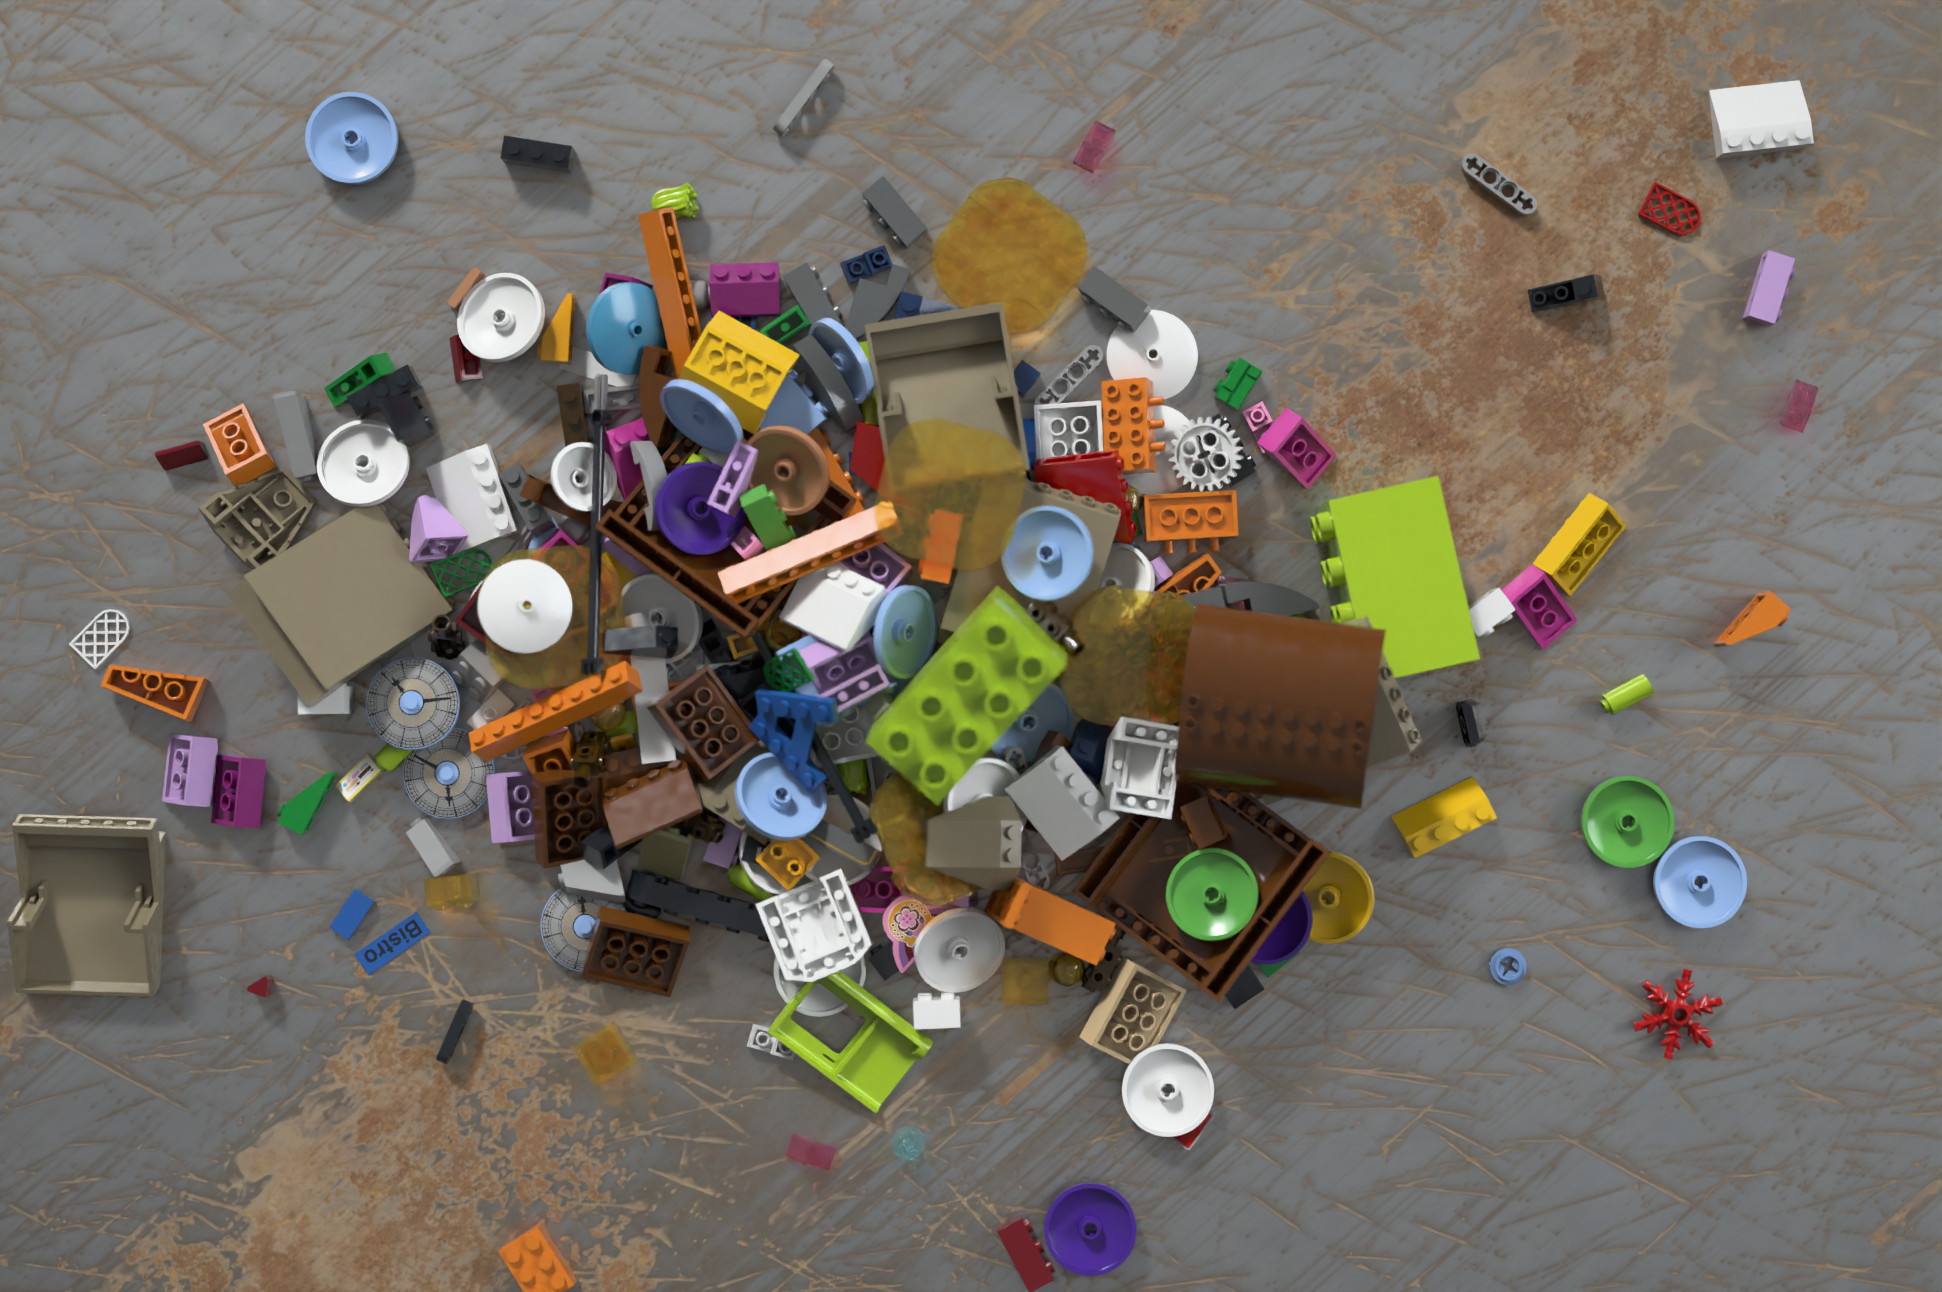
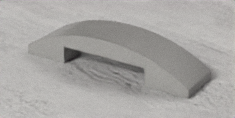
M632 441L630 446L634 464L641 466L649 506L644 509L649 531H660L655 518L654 505L657 491L667 476V472L662 458L652 441Z

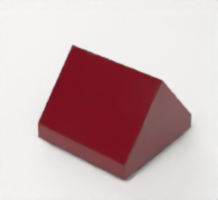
M267 975L247 987L248 992L265 998L270 996L273 976Z

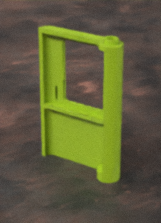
M841 971L814 982H804L768 1030L769 1034L874 1113L879 1111L881 1104L916 1059H922L933 1044L931 1039L919 1030H914L911 1024ZM816 984L824 986L865 1018L864 1024L841 1053H835L791 1019L793 1012Z

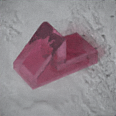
M793 1133L786 1156L803 1165L808 1163L829 1170L837 1147Z

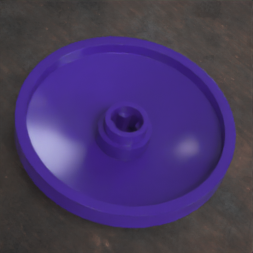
M691 462L674 469L662 481L655 498V518L662 535L675 548L690 554H712L732 543L742 529L746 514L742 505L736 517H733L707 504L724 469L723 467L709 462Z
M1304 891L1300 893L1250 962L1262 965L1278 964L1292 958L1304 947L1310 936L1313 924L1312 908Z
M1085 1182L1065 1189L1053 1200L1045 1217L1044 1234L1051 1255L1063 1268L1078 1275L1099 1276L1113 1271L1130 1255L1136 1240V1220L1129 1203L1118 1191L1101 1183Z

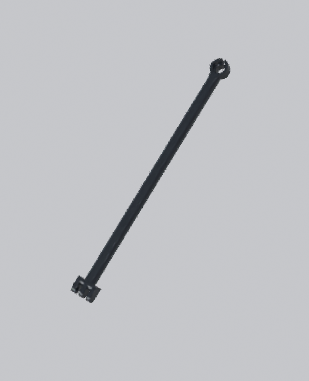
M599 408L592 412L590 419L594 430L587 658L581 659V673L584 676L601 674L604 670V658H599L602 534L595 529V526L603 518L605 428L610 425L612 417L608 411Z
M759 630L752 636V639L766 663L775 656L761 630ZM776 663V668L782 671L780 665ZM776 672V677L782 680V675ZM815 730L812 749L853 821L855 827L850 832L855 841L860 844L875 834L877 827L872 818H863Z

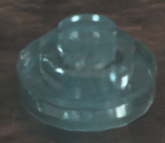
M911 1125L903 1126L894 1133L892 1149L899 1158L914 1160L923 1153L925 1137L917 1127Z

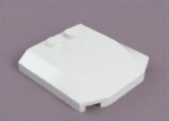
M842 869L756 904L785 980L814 982L856 964L872 946L871 939Z

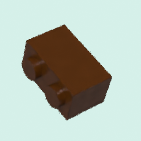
M1209 794L1180 807V817L1185 825L1188 824L1191 831L1189 833L1190 839L1199 849L1228 836Z

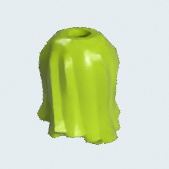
M688 182L679 187L659 190L651 199L653 211L673 207L676 219L683 217L695 218L699 211V207L696 206V201L694 200L697 198V194Z
M866 758L836 764V768L851 796L854 791L861 793V795L867 794L866 788L870 785V781L867 777Z

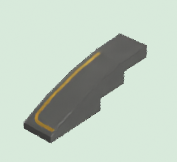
M823 818L816 828L806 835L811 840L869 872H872L882 854L880 850L864 841L860 844L857 843L852 834Z

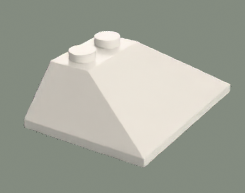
M1127 717L1119 719L1107 739L1101 779V788L1107 809L1171 819L1177 783L1175 781V757L1178 726Z

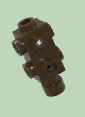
M1037 599L1028 607L1026 613L1056 642L1062 644L1065 647V651L1072 658L1079 656L1085 649V643L1078 637H1075L1078 631L1072 626L1074 622L1064 614L1061 616L1057 612L1059 608L1050 600L1045 602Z
M437 615L432 621L433 628L428 630V642H431V652H436L437 657H444L447 660L458 658L460 653L465 650V641H462V631L459 630L458 624L450 620L447 615ZM448 649L453 650V652L450 654L446 653Z
M605 731L583 732L580 741L577 742L575 755L571 757V768L575 771L572 784L577 789H588L592 776H598L600 770H604L606 767L605 756L611 754L612 745L608 741Z
M702 809L703 812L683 820L684 823L682 821L676 823L679 828H684L692 833L696 839H701L706 843L714 842L715 844L720 843L723 839V831L726 823L719 820L716 814L709 813Z
M1114 926L1115 934L1113 938L1108 940L1105 946L1106 953L1102 961H1098L1097 966L1089 963L1088 967L1084 970L1081 987L1093 993L1095 989L1102 992L1104 988L1109 986L1112 979L1111 973L1114 967L1117 968L1122 960V950L1116 947L1120 939L1123 940L1126 932Z

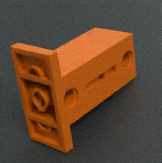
M1016 876L1009 889L993 890L984 909L985 913L989 914V916L1003 926L1020 931L1096 966L1098 961H1102L1105 956V946L1108 940H1111L1115 934L1114 926L1116 923L1105 916Z

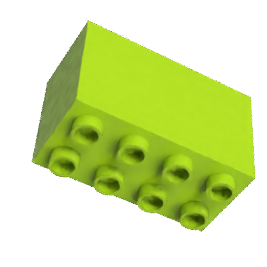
M1438 476L1328 500L1318 506L1319 513L1310 517V527L1315 544L1326 542L1329 559L1320 562L1321 576L1326 589L1336 587L1339 604L1330 607L1332 622L1341 623L1367 616L1373 628L1385 629L1383 652L1388 665L1392 669L1394 678L1480 659Z
M998 585L893 699L892 704L881 717L873 722L866 743L937 805L1067 665L1065 647L1048 635L1045 630L1026 613L1027 611Z

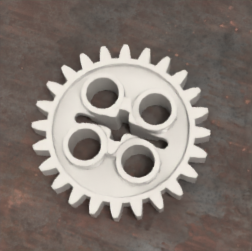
M1199 417L1197 424L1193 419L1189 420L1190 427L1185 424L1181 425L1183 433L1176 431L1175 435L1178 437V440L1173 439L1170 441L1175 445V448L1168 450V452L1174 454V457L1170 458L1169 461L1176 463L1171 470H1179L1176 478L1184 476V485L1192 482L1191 489H1195L1199 485L1201 492L1205 490L1206 486H1208L1209 491H1213L1214 484L1220 489L1223 487L1222 480L1229 484L1231 481L1228 476H1237L1233 469L1241 468L1237 460L1243 459V456L1238 455L1237 452L1242 450L1243 447L1236 446V443L1241 439H1233L1232 436L1236 431L1228 432V423L1220 426L1221 419H1217L1212 423V417H1207L1204 423L1203 418ZM1208 433H1213L1216 436L1215 445L1207 442ZM1197 435L1200 436L1201 443L1197 440ZM1188 442H1192L1195 445L1196 451L1194 454L1187 452L1186 445ZM1204 450H1209L1210 455L1203 458L1201 454ZM1218 454H1222L1226 458L1224 466L1217 464L1216 456ZM1197 463L1204 465V475L1197 474L1195 470ZM1210 463L1215 469V473H1212Z

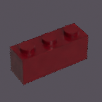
M1020 1215L997 1227V1233L1028 1291L1033 1292L1053 1281L1052 1273L1056 1271L1050 1260L1045 1261L1042 1255L1044 1248L1039 1239L1034 1240L1031 1232L1034 1230L1029 1220H1023Z

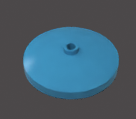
M618 283L604 290L594 301L587 319L586 335L591 353L605 369L623 375L639 374L645 345L666 348V335L655 292L649 287L638 283Z

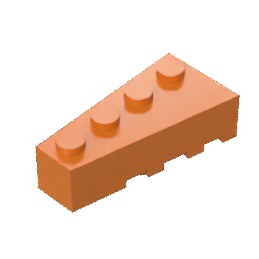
M1204 552L1154 588L1152 598L1139 618L1153 634L1157 643L1161 644L1169 633L1164 634L1163 630H1157L1151 602L1208 589L1222 573L1208 553Z
M109 664L100 686L191 723L210 681L202 677H191Z

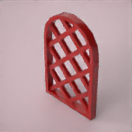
M1657 182L1653 183L1638 212V215L1678 235H1687L1695 231L1701 220L1700 210L1694 202ZM1658 187L1666 192L1660 194ZM1655 188L1657 195L1650 197L1653 189ZM1668 194L1671 202L1663 204L1661 196ZM1672 195L1680 198V200L1674 201ZM1658 198L1660 206L1653 208L1650 200ZM1648 202L1650 209L1643 211L1646 203ZM1683 202L1685 210L1677 212L1675 204ZM1686 202L1693 207L1688 209ZM1672 205L1674 213L1667 215L1664 207ZM1661 208L1663 217L1656 218L1654 210ZM1696 210L1697 218L1691 219L1689 211ZM1651 212L1652 218L1644 213ZM1686 212L1688 221L1681 222L1679 214ZM1675 216L1678 224L1670 226L1668 218ZM1665 219L1666 225L1659 222V220ZM1689 223L1691 230L1684 232L1682 225ZM1679 226L1680 232L1672 228Z

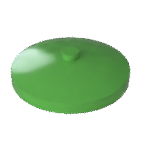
M1619 776L1608 779L1598 785L1584 803L1581 813V829L1584 840L1599 859L1610 865L1622 868H1636L1649 864L1666 850L1673 836L1675 822L1669 799L1659 787L1646 779L1635 776Z
M1206 848L1187 855L1175 866L1167 882L1166 902L1171 917L1184 932L1204 941H1221L1240 933L1255 915L1259 902V888L1253 871L1239 856L1223 849Z

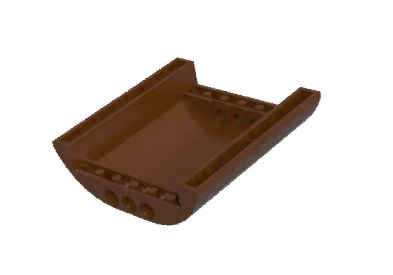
M742 428L743 438L741 442L746 444L754 434ZM681 433L661 457L667 475L679 466L684 465L693 453L698 455L702 446ZM643 479L615 513L608 510L595 526L597 531L744 639L752 637L770 620L791 595L798 579H795L737 604L727 597L718 572L744 562V558L731 544L712 554L697 555L686 553L671 545L662 535L661 531H649L644 510L649 506ZM830 480L825 496L814 508L799 515H786L787 520L785 523L787 526L791 525L797 536L794 539H799L815 530L823 529L834 522L848 518L857 499ZM745 514L742 528L746 526L761 542L747 514Z
M1197 604L1183 682L1175 757V781L1362 809L1386 630Z
M1177 782L1171 819L1130 813L1072 892L1116 923L1121 929L1219 1003L1331 852L1247 792ZM1207 794L1210 795L1228 836L1202 849L1218 848L1239 856L1253 871L1259 888V902L1255 915L1240 933L1221 941H1204L1190 936L1175 923L1169 913L1166 902L1167 882L1173 869L1183 858L1173 859V861L1149 863L1154 858L1188 854L1186 841L1163 842L1173 837L1189 835L1191 831L1188 824L1185 825L1180 817V807ZM1190 839L1191 853L1201 850ZM1171 845L1174 848L1173 853L1167 854L1164 850L1165 847Z

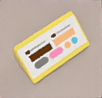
M368 753L335 785L348 802H352L382 772Z

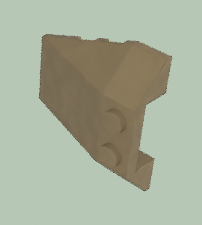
M284 467L258 477L249 483H242L228 491L216 493L199 507V511L219 539L245 566L254 570L288 548L316 500Z
M760 740L710 780L704 782L699 780L697 783L702 807L719 815L766 846L770 838L758 833L747 824L741 816L735 800V786L743 768L755 757L771 752Z
M987 796L977 802L968 803L956 810H950L927 819L925 867L980 886L983 889H1009L1021 868L1022 820L1011 797Z

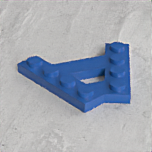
M759 689L755 692L759 714L749 725V728L812 794L827 778L809 758L816 723L835 724L840 720L836 699ZM779 717L796 719L792 739L779 727Z

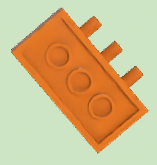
M1146 377L1101 381L1104 451L1119 450V456L1124 459L1125 468L1123 475L1156 472V451H1165L1166 445L1165 442H1155V429L1164 428L1165 422L1164 419L1154 420V406L1164 404L1163 396L1153 397V381Z
M1236 490L1143 496L1145 542L1164 541L1166 555L1174 554L1173 541L1187 540L1188 553H1196V540L1210 539V551L1219 552V538H1236L1239 536Z

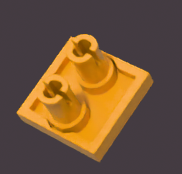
M801 838L788 841L774 839L755 860L790 891L821 856Z

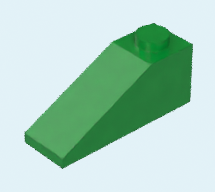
M387 352L371 355L324 387L334 408H337L349 401L347 396L396 371Z
M335 771L327 772L288 801L286 805L283 804L277 814L280 817L277 823L300 835L307 834L338 773Z

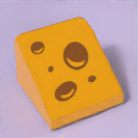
M634 733L615 736L610 739L615 753L638 748Z

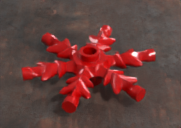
M1683 968L1682 979H1675L1678 990H1674L1678 997L1674 1001L1668 1000V991L1664 994L1660 983H1658L1657 988L1649 980L1644 981L1641 985L1651 994L1646 996V999L1658 1001L1655 1006L1663 1005L1664 1013L1659 1015L1653 1012L1654 1016L1642 1014L1645 1020L1633 1023L1635 1032L1647 1028V1033L1650 1034L1656 1026L1660 1030L1663 1023L1669 1024L1670 1030L1664 1033L1668 1037L1661 1043V1046H1666L1663 1058L1673 1060L1674 1048L1681 1049L1678 1038H1682L1678 1031L1682 1027L1688 1029V1037L1692 1033L1696 1045L1700 1040L1709 1049L1715 1043L1705 1034L1710 1029L1698 1027L1701 1022L1693 1023L1691 1017L1694 1013L1702 1016V1012L1713 1014L1714 1012L1711 1008L1721 1006L1723 1002L1720 996L1708 1000L1709 995L1706 994L1699 1003L1697 998L1693 1005L1686 1003V998L1692 995L1687 992L1695 985V982L1689 983L1692 970ZM1678 1009L1680 1015L1675 1018L1674 1012Z

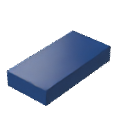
M355 889L329 928L349 940L375 901L358 889Z

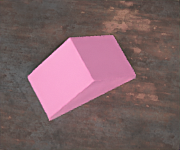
M746 526L740 530L737 537L730 543L745 561L767 552L764 545Z

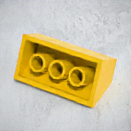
M1589 493L1580 502L1577 509L1566 520L1557 534L1553 536L1545 549L1537 556L1533 565L1543 571L1555 586L1571 597L1627 525L1609 503Z
M1473 776L1390 816L1410 857L1414 859L1497 818L1488 798Z

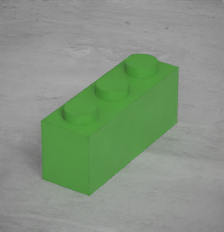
M765 484L739 495L742 507L767 552L770 549L785 545L797 537L793 527L786 525L787 517L782 507L779 509L776 507L775 504L778 503V500L773 490L768 492Z

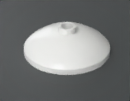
M577 442L566 446L557 454L551 468V481L555 493L564 504L578 511H591L593 444ZM606 452L603 506L613 496L617 484L615 466ZM575 476H578L580 478L579 483L576 482Z

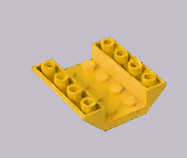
M718 311L705 327L684 364L678 379L691 381L711 391L732 410L741 427L755 435L766 417L769 405L786 375H789L800 355Z

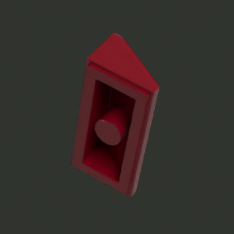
M459 335L450 337L455 382L483 379L480 358L464 346Z
M198 440L154 453L165 471L208 459L205 443Z

